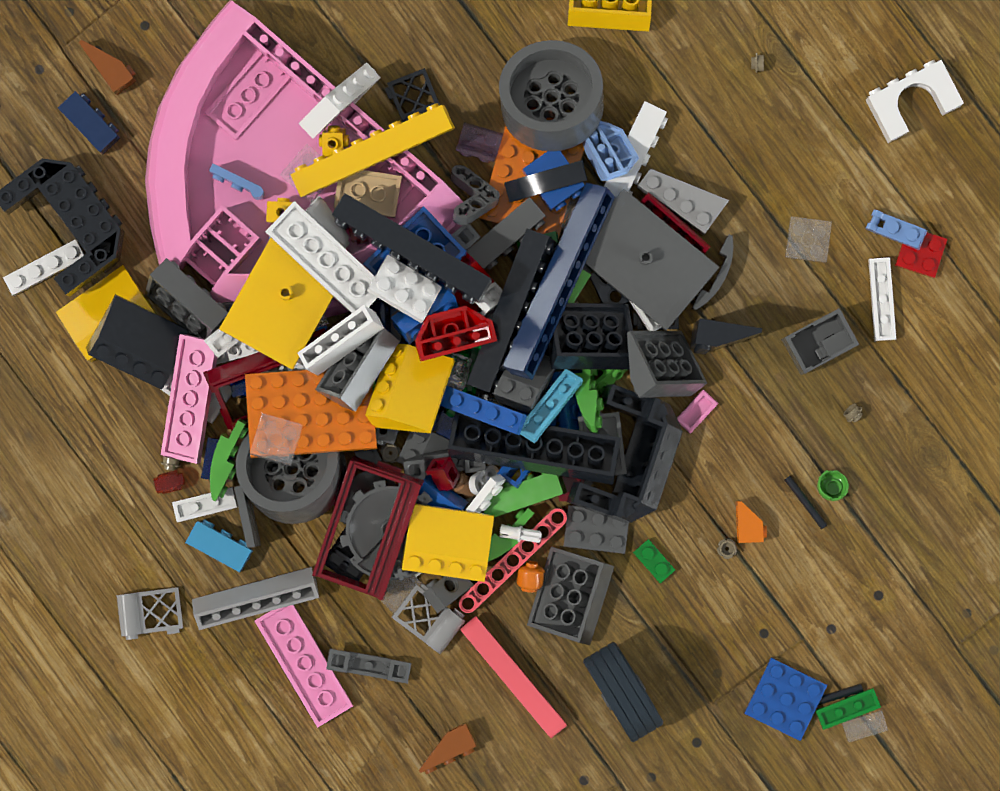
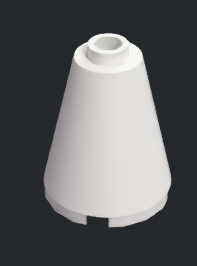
M318 196L305 211L346 249L350 244L348 241L350 236L344 229L336 225L335 219L332 216L333 212L323 198Z

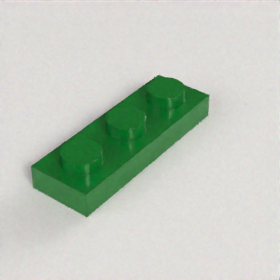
M870 688L819 708L815 712L822 730L879 709L881 706L874 688Z

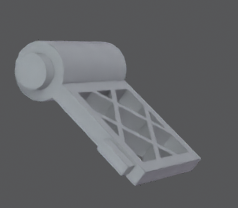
M423 583L420 586L416 584L392 615V618L433 650L441 654L465 623L463 619L465 615L456 608L452 611L446 607L439 616L430 618L428 606H431V604L427 602L426 598L425 604L413 605L412 597L417 590L422 594L428 590L427 586ZM426 606L427 618L415 620L414 608ZM411 609L413 620L403 621L398 615L402 610ZM428 621L429 629L423 636L417 631L416 623ZM413 623L414 628H412L408 624Z
M178 587L116 595L121 636H125L126 640L138 639V634L167 631V635L180 633L179 629L183 628ZM175 592L176 601L171 607L161 601L166 593ZM155 594H162L160 598L155 596ZM151 595L157 600L150 610L143 605L142 596ZM159 602L169 609L162 619L151 612ZM175 604L177 607V612H175L172 609L175 606ZM143 608H144L146 611H148V613L145 615V617H144ZM172 611L178 616L179 625L170 626L163 620ZM151 614L159 622L155 628L146 629L145 619ZM161 622L164 625H166L164 627H158L161 624Z

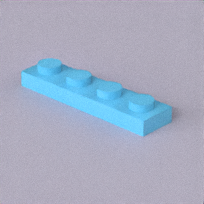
M565 369L526 417L520 435L535 443L582 385L583 379Z

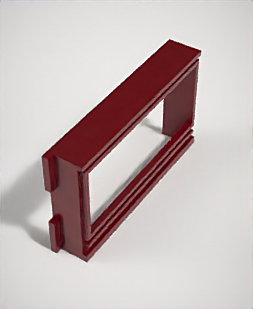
M325 328L315 331L307 346L326 333ZM257 352L203 372L211 392L215 393L220 404V412L228 430L231 429L233 431L240 418L233 420L219 388L245 379V374L261 373L282 365L281 363L261 352ZM247 415V416L241 417V419L247 421V424H246V426H245L246 428H248V415Z
M353 456L349 462L312 576H317L371 595L379 600H384L387 593L386 589L424 480L401 473L402 468L379 460L375 464ZM357 468L401 483L367 584L323 569Z

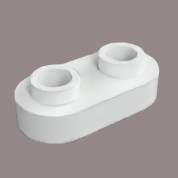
M494 465L486 466V470L478 471L469 479L470 491L477 495L490 477L497 475L499 469Z

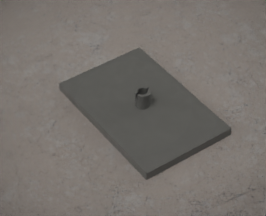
M625 189L614 199L585 265L666 331L719 268V266Z

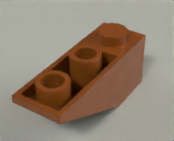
M463 723L446 732L419 768L420 773L425 771L426 774L437 770L436 766L441 763L448 765L456 760V756L462 754L464 757L474 752L473 748L477 744L467 723Z

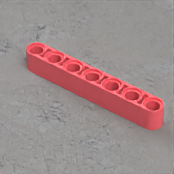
M558 508L551 510L531 529L537 530L540 526H545L548 528V535L545 538H541L539 543L533 542L534 547L530 552L523 551L522 543L524 540L518 542L486 573L485 582L477 581L460 598V609L465 613H471L476 610L566 523L567 515L565 511ZM555 512H561L563 515V521L559 524L552 521L551 517ZM516 555L519 558L518 564L516 566L508 565V556ZM495 569H501L504 572L503 579L499 581L494 580L492 572ZM481 583H485L489 587V592L485 595H481L477 591V587ZM465 598L473 599L474 606L471 609L463 607L462 601Z
M477 616L460 628L466 638L551 739L567 726L560 715Z

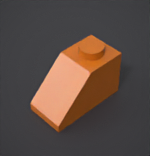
M737 501V543L764 542V538H767V526H763V521L742 501Z

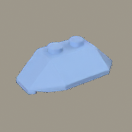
M600 121L593 134L582 142L585 153L601 181H608L627 174L639 159L623 129L607 122Z

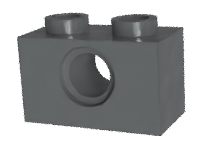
M442 576L443 578L438 581L435 578L426 585L428 590L423 595L434 610L439 613L474 585L471 580Z

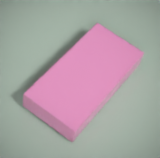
M702 390L677 417V420L691 434L718 403L707 392Z

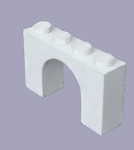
M932 60L923 65L924 69L920 71L914 69L905 74L906 78L900 81L898 78L890 81L885 89L881 90L878 87L869 92L870 96L866 99V102L887 143L909 132L898 110V97L904 89L920 87L927 90L932 95L942 116L964 104L942 60L938 62Z
M365 63L328 93L303 118L299 125L312 139L315 138L352 102L355 104L381 77L368 63Z

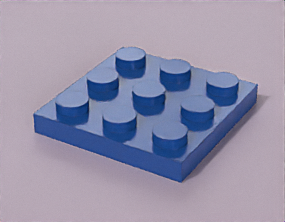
M770 658L744 714L801 741L827 685Z

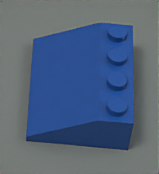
M424 206L402 226L459 260L467 255V251ZM386 249L383 252L377 250L363 263L374 276H376L386 256L390 255L389 251ZM402 259L401 263H403V264H405L406 266H408V265H407L408 262H406L405 260ZM420 270L419 273L426 277V273Z

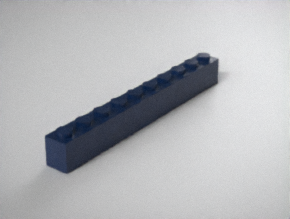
M586 183L581 191L571 218L564 228L560 242L555 248V253L547 266L542 281L539 283L529 310L522 320L521 327L513 340L509 354L505 358L503 367L512 375L533 380L615 199V196L607 187Z

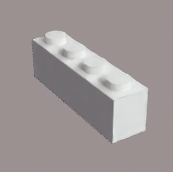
M363 305L299 351L298 355L306 370L318 376L380 332L384 327L376 312Z

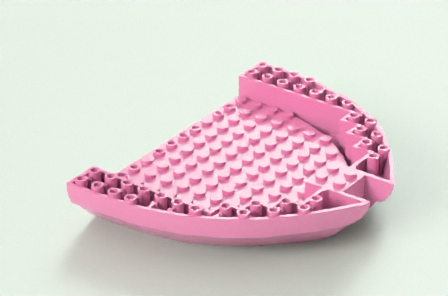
M229 0L211 21L178 66L156 114L149 141L145 175L149 221L159 265L166 258L169 261L176 262L180 266L181 271L187 264H190L214 285L210 294L212 295L211 298L217 303L234 302L269 241L270 236L265 231L273 223L266 222L267 201L277 202V198H289L290 202L295 201L303 210H306L320 196L330 210L334 212L337 183H334L306 197H300L290 175L296 172L294 168L303 164L310 166L314 164V159L322 156V147H319V135L322 132L312 139L299 123L336 87L256 17L232 0ZM353 102L328 125H338L340 128L346 129V135H349L350 140L349 147L352 146L351 142L362 138L363 141L370 138V133L379 129L382 132L385 131ZM408 150L365 169L366 171L402 176L396 218L387 217L390 220L403 226L424 206L451 236L462 226L456 224L452 218L455 207L463 203V201ZM212 164L259 185L265 193L264 198L255 200L250 192L244 189L242 192L237 191L231 187L232 183L225 180L221 183L213 179V174L209 171ZM349 238L350 244L346 247V250L368 270L363 263L378 249L372 246L370 240L369 243L357 245V242L353 243L351 238ZM334 297L322 319L349 312V310Z

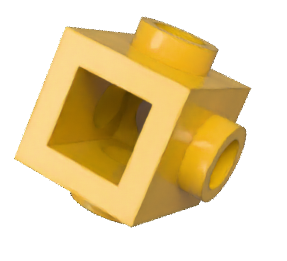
M330 125L319 135V147H322V156L329 157L333 155V150L342 146L344 149L349 147V135H346L345 128H340L338 125Z
M277 198V202L267 201L266 222L274 223L280 217L281 212L285 211L293 202H290L289 198Z

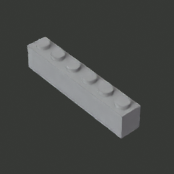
M312 567L192 599L193 615L199 630L319 598L317 581L312 576Z

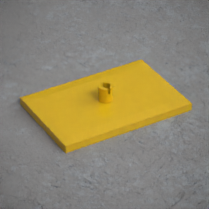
M270 238L219 330L293 370L300 358L298 352L307 346L334 296Z

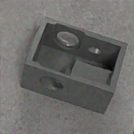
M840 308L781 339L800 375L859 345Z

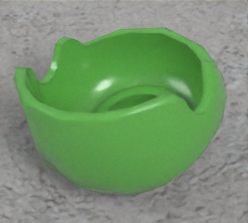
M826 470L819 477L817 488L822 498L828 501H839L848 493L849 483L847 478L838 470Z

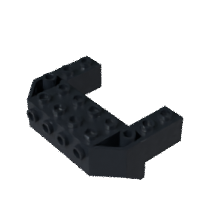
M42 158L0 189V207L5 213L11 214L40 191L87 253L54 277V280L65 295L70 297L101 273L106 274L120 261L124 230L121 228L123 223L116 214L112 216L108 210L110 208L109 204L104 198L100 199L96 194L98 192L97 188L91 181L89 183L83 177L86 174L79 165L75 166L71 162Z
M609 384L605 386L602 395L604 406L637 418L625 452L626 471H631L633 476L627 479L624 474L618 475L612 494L581 482H573L567 502L621 522L632 523L657 510L683 431L670 404L656 397L639 398L636 392L615 384Z

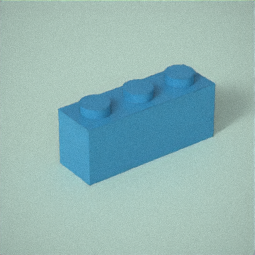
M205 519L203 522L197 521L185 543L232 569L242 572L253 552L251 548L247 547L246 541L240 539L238 542L232 539L233 534L223 529L219 532L213 528L215 526L213 523Z

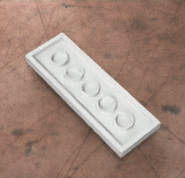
M295 201L265 231L351 313L363 305L369 307L378 298L367 291L375 276Z

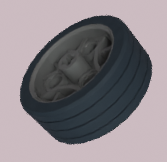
M615 642L608 644L600 649L599 652L597 651L584 659L583 663L600 689L601 697L609 710L614 712L631 742L639 740V738L654 731L656 727L658 728L663 725V720L646 693L645 686L637 673H634Z

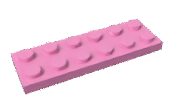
M180 334L161 455L199 464L201 463L212 395L203 372L216 368L217 356L205 343L204 338Z
M294 605L272 610L255 620L256 625L317 728L353 707L333 670L326 669L327 660Z

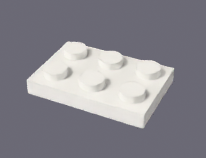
M387 255L367 291L422 323L442 287L390 255Z

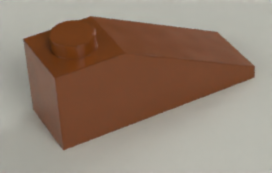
M83 40L79 41V44L115 95H118L136 82L133 77L136 73L129 64L125 66L122 61Z

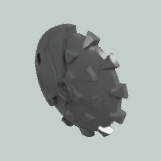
M384 479L374 481L375 488L364 494L360 489L356 491L351 497L355 503L350 511H342L340 522L346 523V535H340L342 547L349 545L350 550L354 554L349 560L357 569L369 576L401 483L398 486L386 485ZM423 491L421 495H418L415 504L428 505L432 498L427 492ZM407 530L390 580L400 579L402 581L404 578L418 573L402 570Z

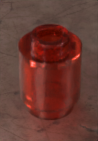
M178 470L158 474V477L153 478L157 494H167L182 490V485H185L183 473H179Z

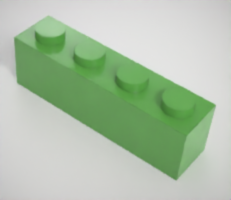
M542 473V475L534 477V474H530L521 482L518 489L508 482L504 483V488L498 495L492 497L490 500L491 505L484 513L497 517L568 492L562 476Z

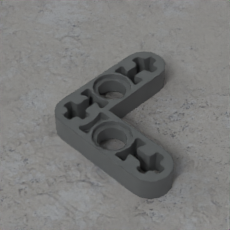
M457 165L452 168L451 181L471 196L455 207L452 219L458 225H468L496 207L500 193L467 167ZM470 185H478L480 188H473ZM471 205H479L481 208H474Z

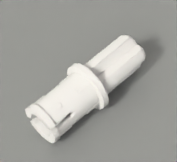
M501 525V538L515 539L518 542L524 540L539 543L541 541V531L525 529L523 526Z

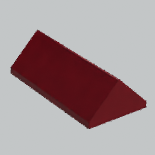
M648 192L642 199L641 203L700 252L705 254L709 250L710 245Z

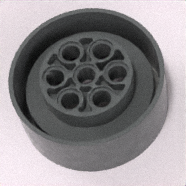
M557 40L536 42L515 53L502 70L499 81L502 117L509 132L524 145L541 151L566 150L584 142L598 127L604 110L602 74L596 61L582 48Z
M248 432L237 454L236 474L238 482L246 496L267 517L287 524L308 522L326 513L337 501L347 471V463L343 451L314 453L307 459H304L305 454L251 458ZM274 466H278L275 472H271ZM294 468H298L295 474H290ZM318 470L316 476L310 477L313 471ZM280 484H285L282 490H277ZM305 486L302 492L297 493L299 487Z

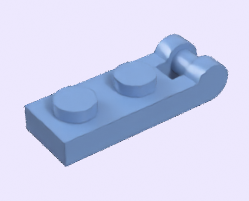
M212 164L209 171L213 174V179L221 183L224 180L232 183L231 187L240 192L244 189L250 192L255 200L264 198L265 193L259 185Z
M873 210L871 222L867 223L865 229L917 250L920 249L927 233L926 229L889 216L881 211ZM880 220L885 222L883 228L878 227Z

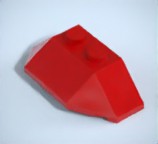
M461 306L427 315L416 337L415 344L421 362L495 342L497 337L491 319L484 317L467 306Z

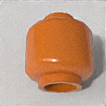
M526 561V564H522L518 568L517 585L524 592H537V589L543 586L544 569L536 561Z

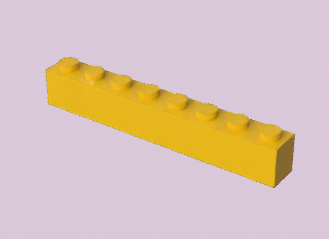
M433 104L427 107V112L421 115L419 112L409 115L408 121L403 123L400 120L388 125L390 129L384 132L379 129L370 133V138L364 141L362 138L351 142L352 146L344 149L342 146L333 150V155L327 158L323 155L314 159V164L310 166L303 164L294 168L296 172L290 175L300 197L313 194L455 129L445 105Z

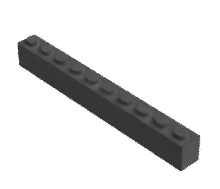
M529 197L470 247L467 253L484 270L486 268L491 270L499 263L497 259L500 256L506 257L514 250L512 246L518 241L521 244L526 229L532 230L535 228L538 230L546 223L544 221L546 215ZM397 310L390 316L391 334L398 341H401V335L394 328L391 317L400 311Z

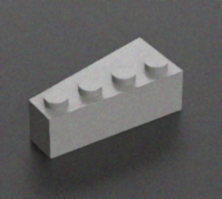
M653 169L647 172L637 187L644 194L647 195L649 192L676 217L702 236H704L729 201Z

